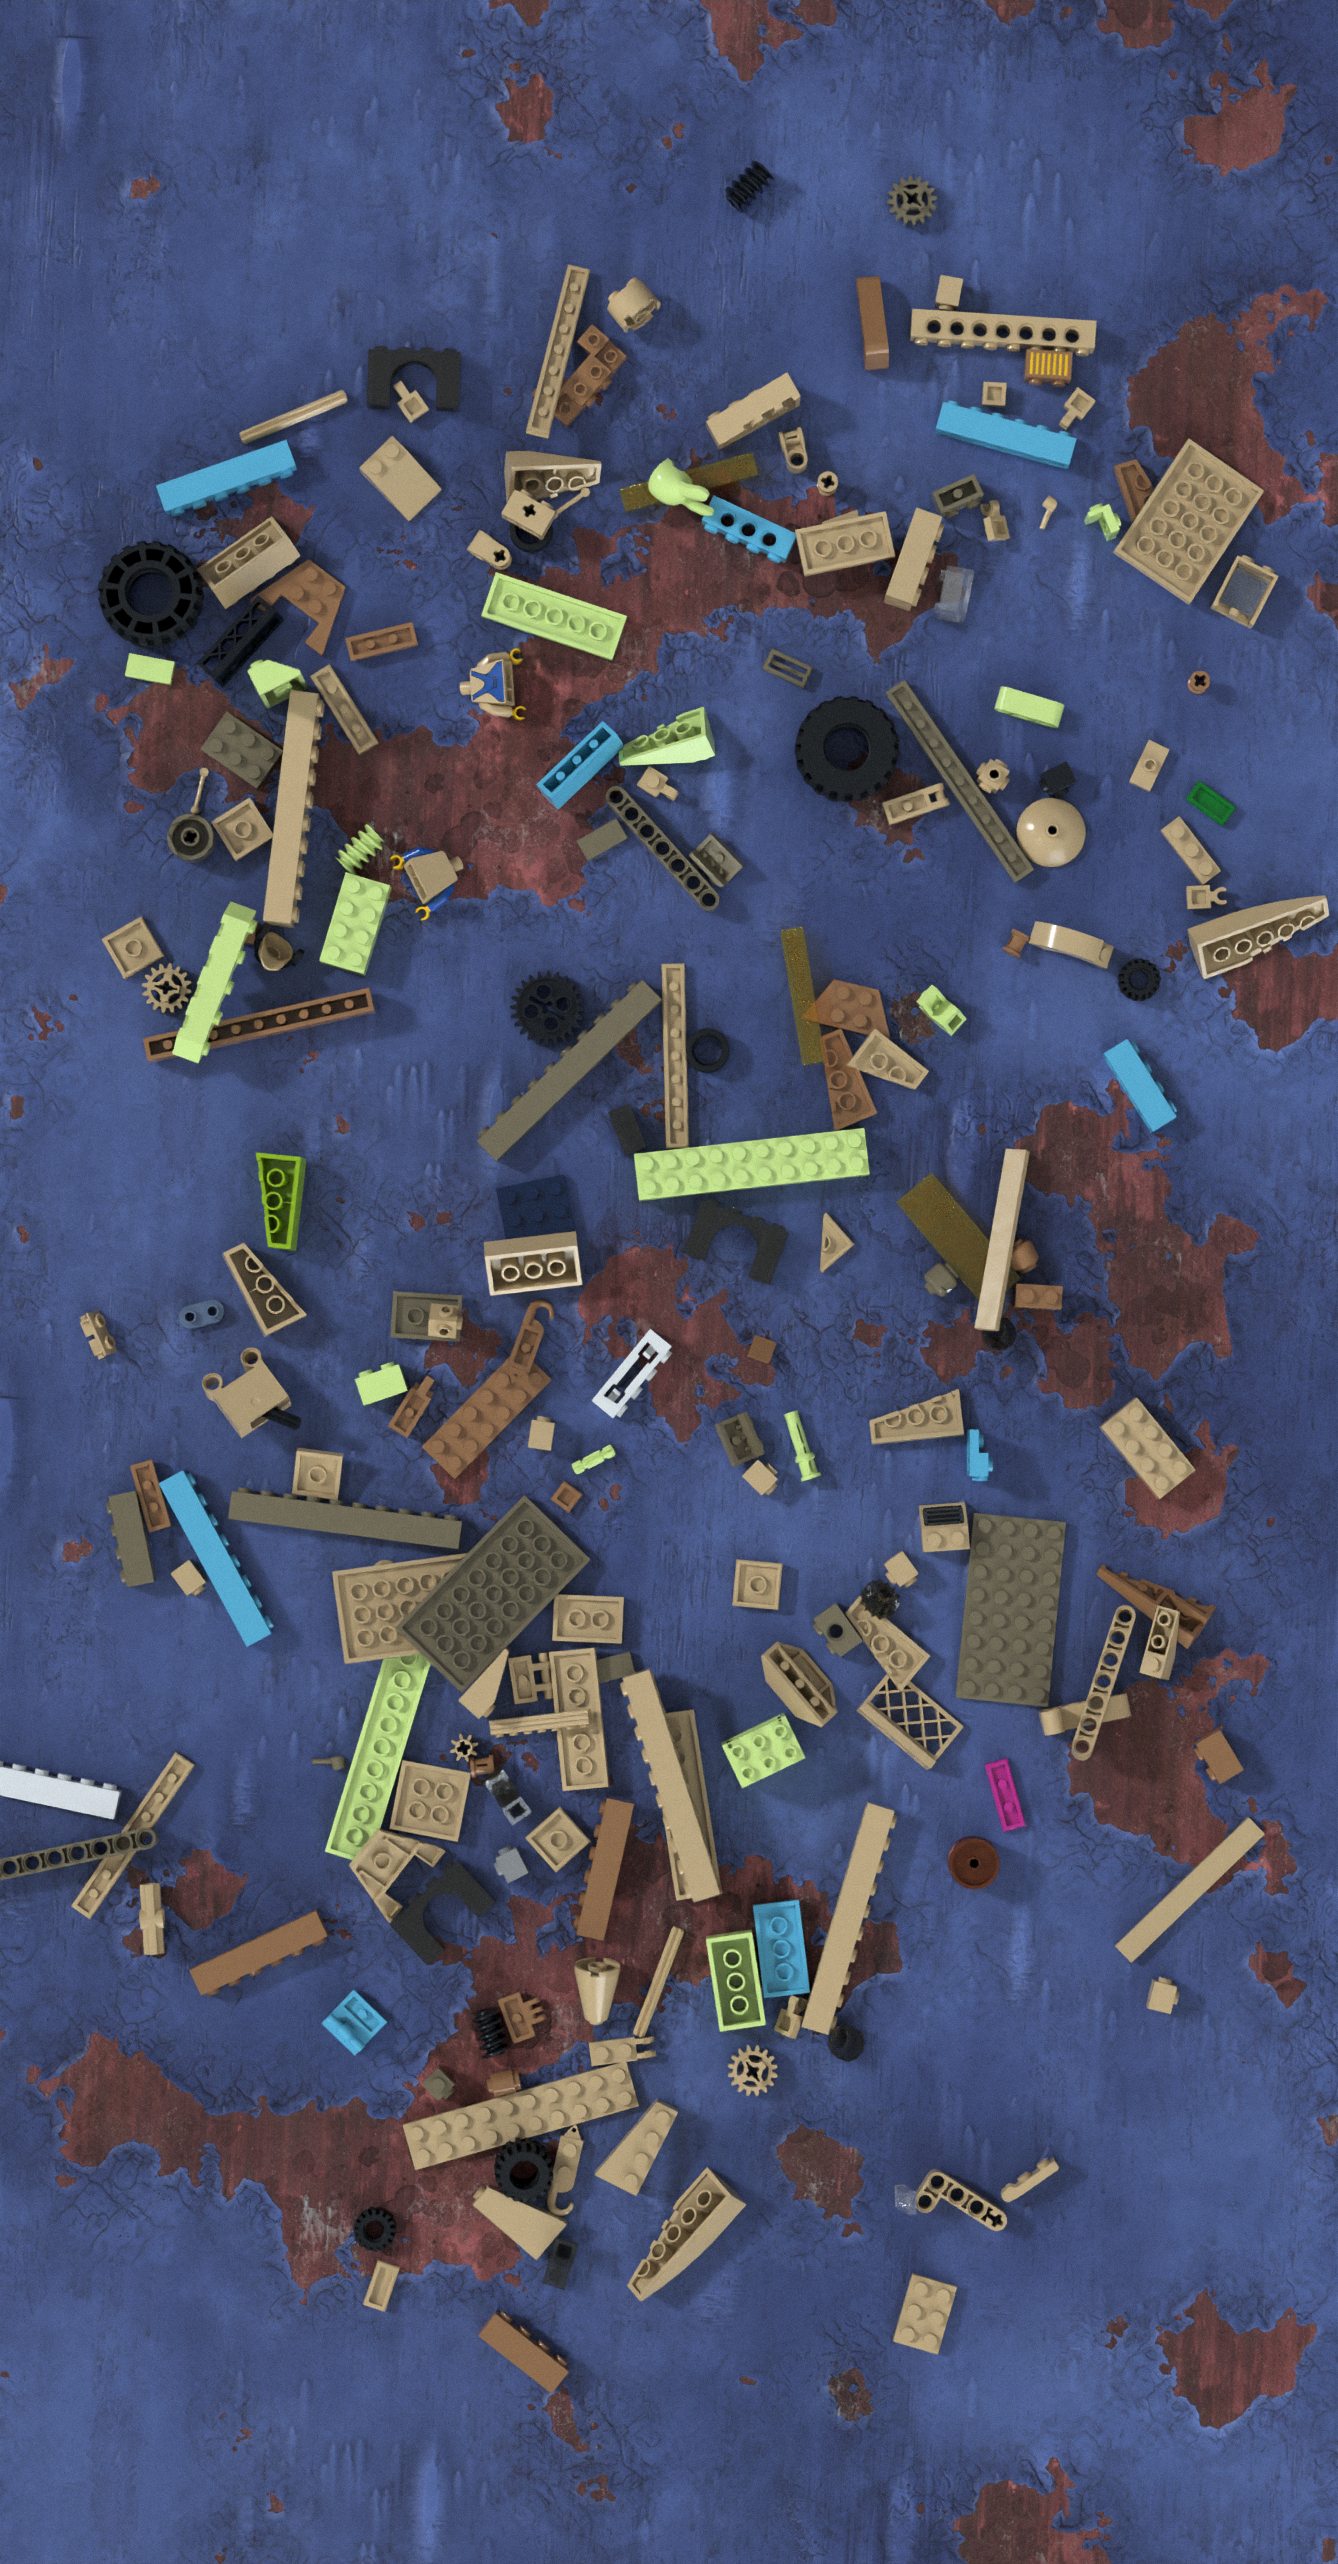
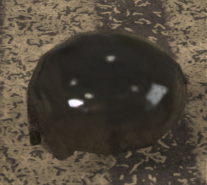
M1001 1317L999 1331L981 1330V1338L988 1348L996 1351H1005L1013 1345L1016 1339V1328L1009 1318Z
M847 2024L835 2027L829 2034L827 2042L830 2053L845 2062L857 2059L863 2052L865 2045L863 2033Z

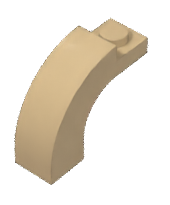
M1035 921L1029 940L1030 944L1041 949L1067 954L1106 969L1114 948L1104 943L1103 940L1088 934Z

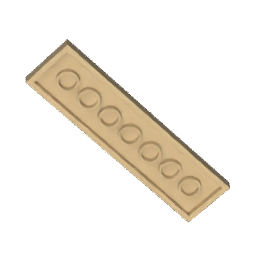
M694 1709L666 1713L720 1883ZM662 1808V1812H663V1816H664V1815H666V1814H665L664 1808ZM671 1830L666 1831L676 1901L690 1899L687 1897L684 1888L685 1882H687L685 1875L681 1876L678 1870L677 1860H680L678 1852L673 1853L670 1844V1838L673 1836Z

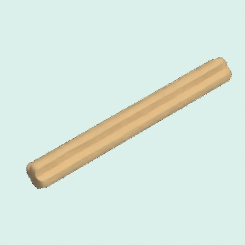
M340 390L239 433L243 444H248L347 403L348 398L345 391Z
M673 1926L633 2030V2034L644 2038L684 1934V1930Z

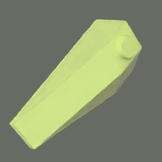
M701 707L682 713L675 717L677 721L665 727L662 724L656 727L657 731L649 736L641 735L625 744L618 752L620 766L693 763L715 756L714 739L705 708Z

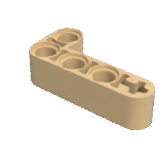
M1127 1693L1111 1695L1102 1722L1132 1716ZM1095 1699L1090 1702L1093 1709L1098 1710L1103 1707V1703L1100 1700ZM1086 1701L1038 1711L1043 1734L1053 1735L1065 1732L1068 1729L1078 1728ZM1087 1721L1083 1726L1093 1725L1094 1723Z
M940 2169L930 2170L914 2195L915 2206L923 2213L932 2211L940 2198H943L991 2230L1000 2231L1007 2224L1004 2210ZM936 2175L943 2177V2183L940 2186H933L931 2184V2179ZM955 2188L963 2190V2195L958 2199L950 2196L951 2191ZM923 2195L931 2198V2202L927 2206H922L918 2203L919 2198ZM974 2201L982 2202V2209L972 2211L970 2209L971 2203ZM987 2210L993 2216L1000 2214L1001 2221L993 2223L992 2218L986 2214Z

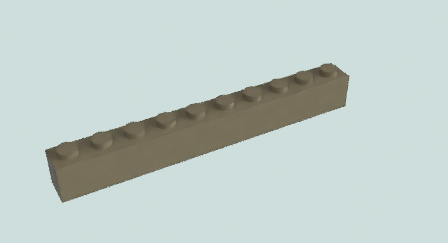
M643 980L640 983L637 981L632 983L626 990L628 994L623 999L618 997L610 1005L612 1010L606 1016L602 1013L593 1022L595 1026L590 1031L584 1030L577 1037L579 1042L573 1048L569 1045L560 1054L562 1059L556 1064L551 1062L544 1069L546 1074L540 1080L536 1077L527 1086L529 1091L524 1096L521 1094L516 1096L511 1101L512 1107L507 1112L502 1110L494 1118L496 1123L491 1128L486 1126L477 1135L479 1137L477 1143L496 1162L662 1002V999Z
M238 1487L237 1491H232L228 1519L445 1548H460L463 1521H459L458 1516L445 1514L444 1518H436V1513L422 1511L421 1515H413V1510L399 1508L398 1512H390V1507L376 1505L375 1509L366 1508L367 1504L353 1502L352 1506L343 1505L344 1501L330 1499L329 1503L320 1502L321 1498L307 1496L306 1500H299L296 1494L284 1493L283 1497L274 1496L275 1492L261 1490L260 1494L251 1493L252 1489Z

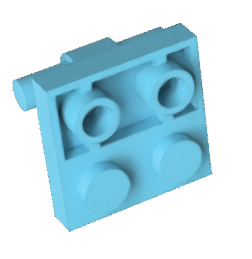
M353 1989L321 2024L350 2052L356 2055L387 2023V2020Z

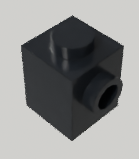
M1067 761L1041 773V780L1038 781L1043 793L1048 792L1049 797L1056 795L1057 798L1069 792L1068 788L1076 784Z

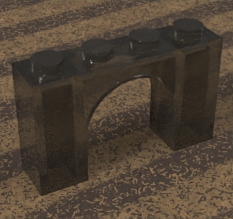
M375 346L374 349H369L368 409L391 410L392 382L395 375L406 366L420 365L429 369L436 378V410L460 412L461 352H457L456 349L446 348L443 349V352H439L427 347L420 348V351H411L409 347H397V350H388L386 346Z
M709 1198L707 1202L702 1201L683 1254L705 1261L713 1237L720 1229L729 1225L745 1227L753 1234L757 1243V1253L748 1278L769 1286L789 1235L788 1232H785L786 1227L773 1223L772 1226L763 1223V1218L751 1215L750 1218L742 1216L743 1211L733 1207H729V1210L720 1207V1202Z
M459 1859L455 1863L450 1860L442 1868L444 1873L438 1879L433 1876L425 1884L427 1889L421 1895L417 1891L408 1900L410 1905L406 1909L402 1910L400 1907L391 1916L393 1921L390 1923V1926L427 1966L445 1950V1946L428 1929L424 1921V1908L431 1898L444 1893L453 1894L459 1897L478 1918L496 1902L493 1895Z

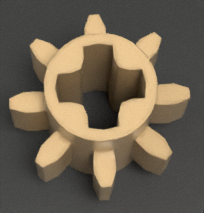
M460 1733V1740L458 1742L456 1740L451 1741L455 1748L451 1749L450 1753L456 1752L458 1754L457 1761L461 1757H465V1760L469 1762L470 1754L477 1755L473 1747L477 1746L478 1742L472 1743L471 1734L468 1738H463V1735ZM463 1741L466 1745H470L466 1754H464L463 1750H458Z

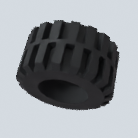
M525 2137V2141L515 2138V2143L508 2141L506 2148L502 2146L499 2149L500 2155L496 2154L494 2164L496 2183H498L500 2191H504V2195L507 2198L512 2196L513 2201L518 2202L519 2198L522 2199V2202H528V2198H532V2201H535L538 2194L542 2197L546 2194L545 2188L549 2190L551 2187V2181H553L554 2177L551 2156L549 2152L547 2153V2148L544 2145L540 2146L539 2141L534 2140L532 2143L530 2138ZM520 2161H530L538 2167L536 2172L526 2179L516 2178L510 2173L511 2168Z

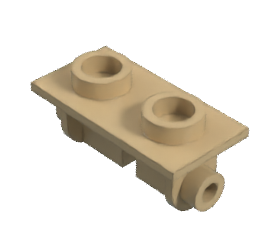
M99 1310L86 1313V1315L80 1317V1325L85 1336L94 1335L95 1339L88 1341L94 1356L102 1359L109 1354L117 1352L115 1341L109 1334L105 1318L100 1314Z

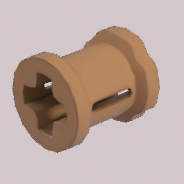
M1195 671L1191 675L1187 683L1190 692L1202 694L1210 685L1208 673L1205 671ZM1203 679L1202 685L1195 686L1196 680Z
M1012 929V935L1007 945L1003 946L1001 950L1020 959V952L1025 943L1029 942L1030 937L1018 930Z
M489 1755L488 1758L479 1759L470 1757L472 1778L482 1774L495 1775L493 1755Z

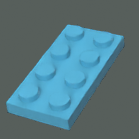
M799 1899L753 1904L764 1998L810 1993Z

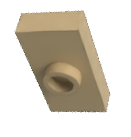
M1148 740L1129 783L1150 792L1170 749Z

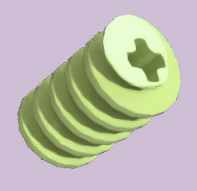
M368 824L365 825L367 833L359 830L360 840L352 837L353 846L346 843L344 846L347 852L338 850L340 859L335 857L353 875H356L354 867L363 868L361 860L367 863L370 862L367 854L376 856L375 847L380 850L383 849L380 843L383 840Z

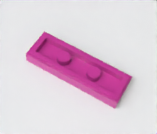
M1005 1758L984 1764L1003 1832L1026 1826L1008 1759Z

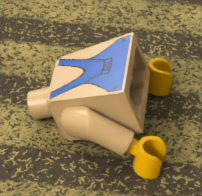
M515 648L510 654H507V652L488 654L477 663L476 668L470 670V681L460 683L461 694H471L472 702L478 703L480 709L493 716L508 718L513 716L518 721L525 719V717H518L516 714L518 709L526 710L525 707L518 706L515 709L511 707L515 706L512 664L518 665L522 662V658L514 659L513 654H519L521 650Z

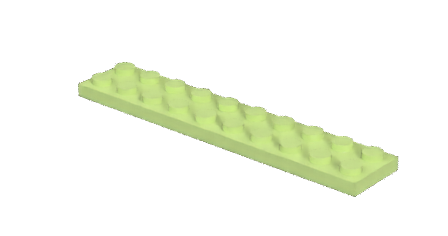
M421 1654L383 1659L325 1852L353 1860L376 1829H381L431 1665Z

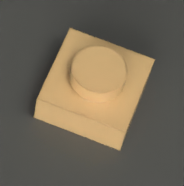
M983 382L982 406L1005 408L1007 383Z

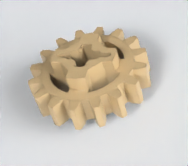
M171 963L168 964L167 969L162 964H159L158 971L151 968L152 976L145 975L148 983H142V986L147 988V991L143 992L142 995L145 997L149 996L146 1003L148 1005L154 1003L153 1010L155 1011L161 1007L163 1014L166 1013L167 1009L175 1013V1007L177 1006L182 1010L183 1005L181 1003L183 1001L189 1003L186 995L193 992L187 989V986L192 985L191 981H185L188 974L186 972L180 974L181 967L179 966L173 970ZM164 974L163 979L159 982H154L158 976ZM174 975L180 979L182 986L174 983ZM169 983L175 990L168 991L167 994L162 989L157 988L165 987ZM152 991L160 994L161 1002L154 998ZM180 995L175 1002L171 1003L173 997Z
M747 2045V2051H743L741 2048L738 2049L739 2056L732 2054L731 2058L734 2060V2063H728V2067L733 2069V2071L728 2073V2077H734L731 2085L738 2084L737 2091L739 2093L745 2089L746 2096H749L751 2091H754L755 2095L759 2096L760 2089L766 2093V2085H774L771 2077L776 2078L778 2076L776 2072H773V2069L778 2068L775 2063L771 2064V2061L774 2059L773 2055L766 2056L768 2049L765 2048L761 2052L759 2051V2045H756L754 2050H751L750 2045ZM749 2055H756L761 2057V2059L754 2060ZM742 2061L744 2065L743 2070L737 2075L738 2064ZM748 2063L753 2068L758 2067L757 2077L752 2073L748 2074ZM768 2066V2075L764 2080L762 2071ZM749 2080L755 2082L756 2085H747L743 2082Z

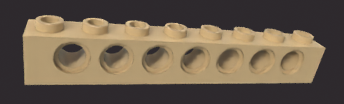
M912 309L910 341H913L915 345L921 346L928 345L929 342L937 343L940 347H950L951 344H959L961 348L966 349L974 348V346H983V349L996 350L997 347H1004L1007 351L1012 352L1020 351V349L1075 352L1077 356H1088L1095 349L1097 321ZM931 324H936L939 326L940 331L934 334L929 332L927 327ZM960 326L963 333L955 335L951 332V327ZM977 327H982L986 334L979 337L975 335L973 330ZM1005 329L1008 331L1009 336L1001 338L997 335L996 331ZM1027 330L1031 333L1032 337L1025 340L1021 338L1019 333ZM1044 332H1051L1055 339L1046 341L1042 334ZM1073 333L1077 336L1078 340L1071 343L1067 341L1065 336Z

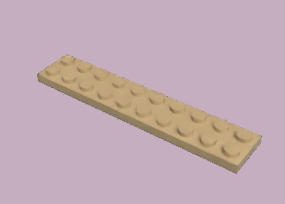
M621 2062L403 2124L415 2170L505 2145L508 2141L515 2142V2138L522 2140L525 2137H533L639 2106L628 2064L627 2062Z

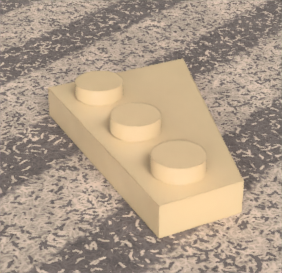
M876 1029L872 1030L846 1065L912 1090L918 1087L929 1072Z

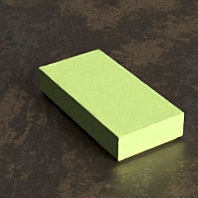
M129 653L125 677L171 685L175 662Z

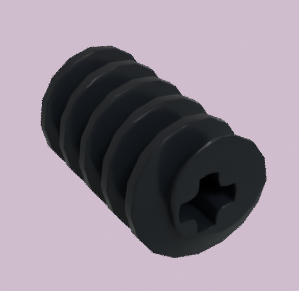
M757 161L751 162L752 169L749 167L745 168V175H738L739 181H732L731 185L733 188H725L726 199L741 213L744 212L741 205L744 204L749 207L748 198L756 200L754 192L757 191L762 194L761 185L769 187L767 179L774 180L770 172Z
M488 2007L470 2013L477 2014L472 2023L480 2024V2026L474 2029L475 2032H482L477 2041H484L485 2043L479 2047V2050H487L482 2059L504 2054V2051L509 2048L508 2043H501L506 2039L505 2034H499L504 2030V2026L496 2025L502 2020L501 2016H494L499 2012L498 2007Z

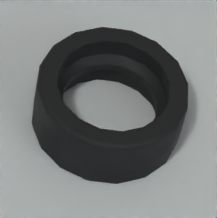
M532 508L529 511L525 510L526 517H529L530 514L535 516ZM510 522L511 540L523 552H540L552 540V524L543 540L530 544L524 542L519 537L518 526Z
M710 1028L701 1029L692 1034L686 1047L687 1060L691 1066L705 1073L715 1072L722 1068L728 1060L730 1051L725 1036L716 1029ZM711 1037L719 1042L722 1051L721 1056L716 1062L703 1064L695 1057L694 1047L701 1038Z

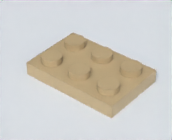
M557 1594L554 1597L552 1641L622 1644L624 1597Z
M912 2273L893 2342L938 2355L957 2286Z

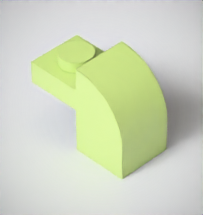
M933 985L925 990L916 1001L920 1005L919 1008L950 1036L966 1020L961 1011L946 1000L942 993Z

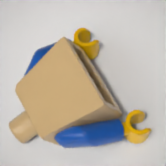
M418 847L403 853L402 857L398 855L391 856L390 861L400 860L399 865L394 866L393 869L401 870L404 867L422 903H427L426 907L421 906L416 909L415 913H418L421 909L426 911V916L421 920L428 919L431 911L435 912L447 903L454 891V883L458 880L455 872L463 869V863L458 856L448 860L444 851L437 852L431 848Z

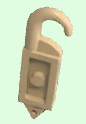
M577 2124L572 2125L564 2135H561L553 2168L554 2177L548 2191L547 2206L557 2216L569 2214L574 2206V2203L571 2202L566 2209L562 2210L557 2208L555 2203L558 2192H568L574 2186L584 2141L581 2139Z

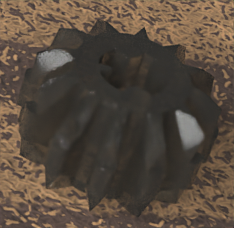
M881 1579L873 1580L862 1590L860 1604L865 1606L864 1611L871 1613V1617L877 1616L881 1620L882 1618L891 1617L900 1605L898 1601L900 1595L895 1593L896 1588L889 1586V1582L884 1583Z

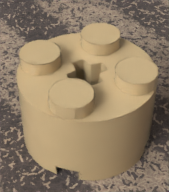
M634 277L626 284L624 289L620 292L617 290L608 297L610 303L607 310L623 331L627 333L628 328L634 331L646 324L653 317L651 312L654 308L658 311L661 303L644 281Z

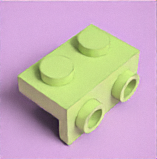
M1100 503L1089 508L1090 511L1084 520L1085 525L1099 521L1106 540L1109 541L1116 538L1120 530L1121 521L1117 513L1113 514L1110 505L1103 506Z

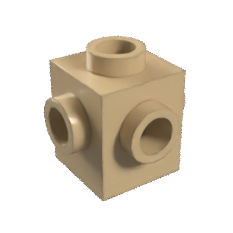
M990 759L987 764L983 762L976 772L979 775L976 781L980 784L979 787L989 794L991 792L996 794L999 789L1003 791L1010 781V778L1007 777L1010 772L1006 769L1008 766L998 759L995 761ZM990 772H996L998 777L995 779L991 778Z
M431 1303L428 1336L456 1339L457 1329H462L463 1316H459V1306Z

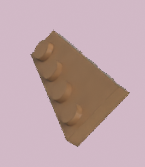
M842 1029L820 1037L834 1131L877 1114L860 1071L846 1066L853 1055Z

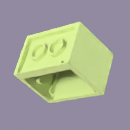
M784 1712L721 1742L742 1788L805 1758Z

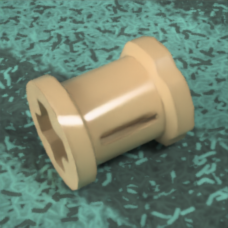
M823 472L820 474L817 482L819 493L823 496L834 494L837 490L838 478L832 472ZM827 479L831 480V485L828 488H824L823 482H826Z

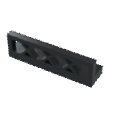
M257 596L196 664L223 688L284 619L267 602ZM260 604L267 609L261 617H254V610ZM249 623V630L246 634L238 635V628L242 624ZM234 640V647L230 651L223 652V645L226 641ZM218 657V665L212 671L205 666L211 658Z

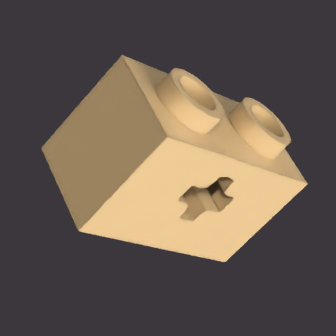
M514 490L501 513L502 518L543 540L556 517L555 511H553L554 507L545 501L539 503L533 500L534 496L525 490L520 492ZM532 508L535 516L530 514L529 517H526L525 510L529 511Z

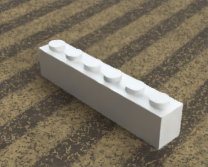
M0 1760L1 1796L109 1819L117 1817L122 1790H118L115 1784L104 1783L103 1786L95 1785V1781L91 1779L71 1780L72 1776L68 1774L58 1773V1777L49 1775L48 1770L36 1768L35 1772L26 1770L27 1766L13 1763L12 1767L3 1765L4 1761Z

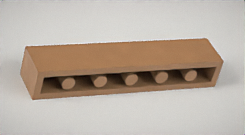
M607 1796L606 1801H601L599 1814L603 1815L601 1824L596 1823L593 1837L598 1838L596 1847L591 1846L588 1860L593 1862L591 1870L586 1869L583 1883L588 1884L586 1892H581L578 1905L583 1907L581 1915L576 1914L573 1928L577 1929L576 1935L604 1941L634 1802Z
M316 1909L196 1965L189 1971L200 1995L202 1996L207 1993L208 1997L220 1992L219 1987L227 1983L231 1987L241 1982V1977L249 1974L250 1977L261 1973L263 1971L262 1967L268 1964L274 1967L284 1962L283 1957L289 1954L295 1957L305 1952L304 1947L310 1944L316 1947L325 1943V1937L329 1935V1932L319 1910Z

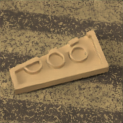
M959 1389L870 1420L871 1444L964 1436Z

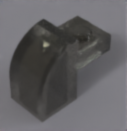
M502 1767L483 1779L485 1786L496 1799L501 1810L512 1825L532 1812L524 1797Z
M558 2237L555 2238L542 2284L561 2290L565 2289L579 2244Z

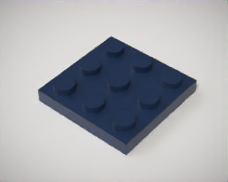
M564 1175L496 1188L506 1239L575 1231Z

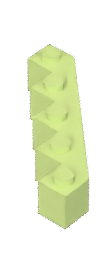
M230 901L221 919V927L217 936L215 935L211 945L207 963L203 966L198 979L195 994L191 998L185 1013L186 1017L182 1028L180 1027L172 1054L199 1063L203 1055H208L211 1043L208 1042L210 1032L214 1025L218 1026L223 1015L220 1012L221 1003L225 995H230L234 987V982L231 981L233 972L237 964L242 965L246 955V951H243L245 940L249 933L254 934L258 921L254 920L255 910Z

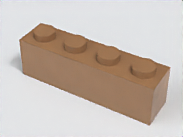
M496 2310L479 2331L478 2336L552 2394L569 2372L568 2361L559 2354L553 2355L549 2351L550 2347L542 2340L538 2342L531 2337L532 2333L522 2325L520 2327L512 2322L513 2318L505 2311L500 2313Z

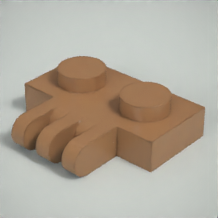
M520 1991L498 1999L514 2044L536 2036L532 2024L547 2019L545 2014L538 2017L535 2015V2013L543 2011L542 2005L535 2008L532 2007L533 2004L540 2002L539 1997L523 2002Z

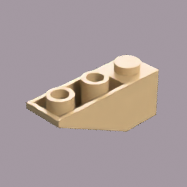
M1157 1605L1139 1673L1169 1680L1175 1660L1180 1611Z

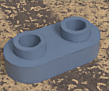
M208 1300L188 1305L181 1309L179 1321L182 1326L189 1329L217 1323L223 1319L225 1308L217 1300ZM211 1307L217 1309V1313L214 1316H211L208 1312ZM190 1312L194 1314L193 1321L186 1319V1315Z

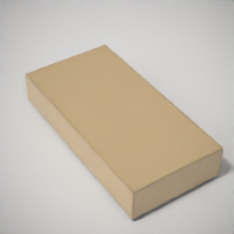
M378 2259L363 2305L385 2312L400 2266Z

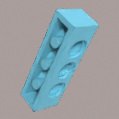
M713 495L709 506L715 510L712 516H703L702 525L705 526L704 529L712 534L719 532L726 536V540L734 544L741 542L747 545V550L756 554L760 551L766 554L767 559L778 564L780 561L786 562L796 540L794 532ZM726 516L731 517L734 520L733 525L729 527L722 525V518ZM750 526L755 530V533L752 536H745L742 533V529ZM772 536L776 542L772 546H766L763 543V538Z

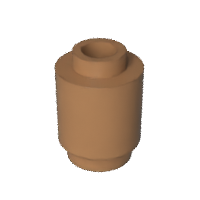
M512 2069L490 2074L491 2079L486 2080L489 2093H494V2097L516 2093V2090L522 2089L518 2071L512 2072Z

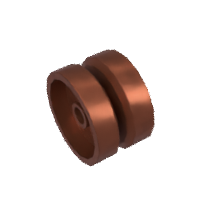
M967 1836L953 1844L948 1852L947 1864L950 1874L958 1884L968 1889L977 1890L987 1887L995 1880L999 1873L1000 1860L997 1851L990 1842L982 1837ZM977 1859V1866L973 1868L970 1865V1861Z

